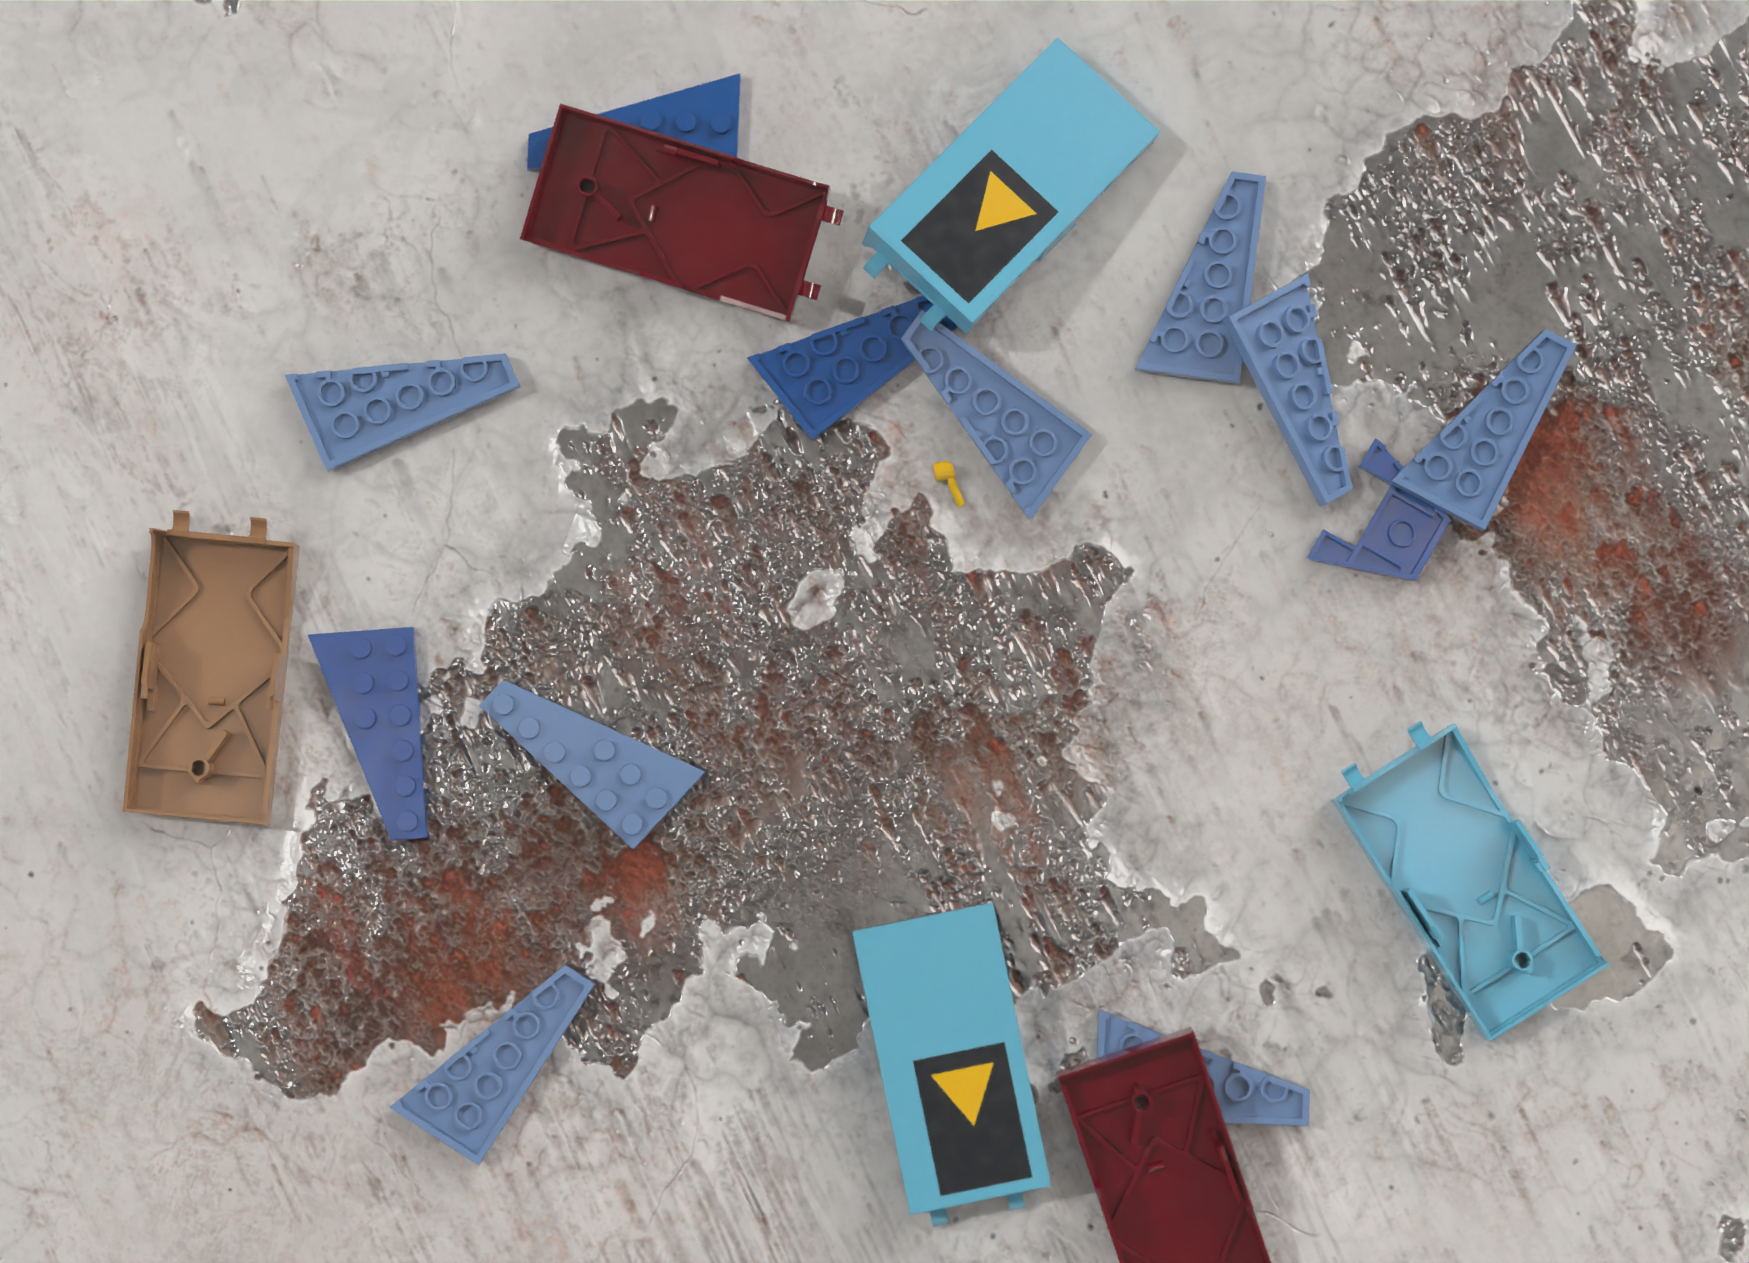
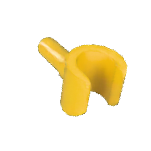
M948 461L934 463L933 468L936 482L947 480L957 507L965 505L966 503L957 486L953 465Z

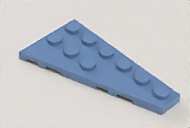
M1231 172L1135 368L1136 371L1233 384L1240 383L1243 358L1223 319L1250 305L1266 176Z
M1307 273L1224 318L1223 322L1319 506H1323L1349 492L1353 487L1345 448L1340 445L1336 426L1340 424L1338 414L1333 412L1330 394L1333 393L1323 342L1317 336L1314 322L1317 313L1315 304L1310 302L1307 287L1311 284L1309 274Z
M921 310L901 337V341L1026 517L1031 520L1092 434L941 323H938L930 331L920 322V319L926 313Z
M1547 329L1543 330L1389 483L1481 532L1484 531L1565 370L1576 344Z
M506 353L443 361L431 360L422 363H401L359 367L350 370H328L308 374L285 375L328 472L521 387Z
M502 680L479 705L633 850L706 773L699 768L505 680Z
M564 965L389 1108L469 1160L480 1165L594 988L595 983L569 966Z
M1098 1009L1096 1058L1164 1036V1034ZM1200 1048L1225 1123L1309 1126L1310 1090Z

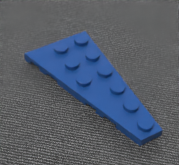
M735 74L597 115L737 157L741 74ZM553 127L529 133L528 171H540Z
M921 295L916 297V299L887 307L877 313L865 317L862 316L811 334V336L780 345L761 354L747 357V360L811 441H813L916 361L901 341V337L920 311L927 312L933 304ZM947 316L939 322L952 332L958 328Z
M402 627L308 634L390 839L428 838L415 628Z

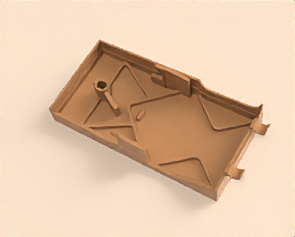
M173 510L172 529L165 531L149 528L151 535L149 578L145 618L139 634L123 812L270 825L300 546L293 542L266 540V518L250 517L251 530L249 537L189 531L190 513L189 511Z

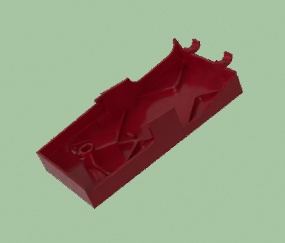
M560 103L520 239L791 322L798 296L817 300L821 285L804 280L821 221L840 226L844 210L827 206L831 190L830 185L768 168L729 154Z
M1192 1027L1056 1071L1119 1263H1271Z

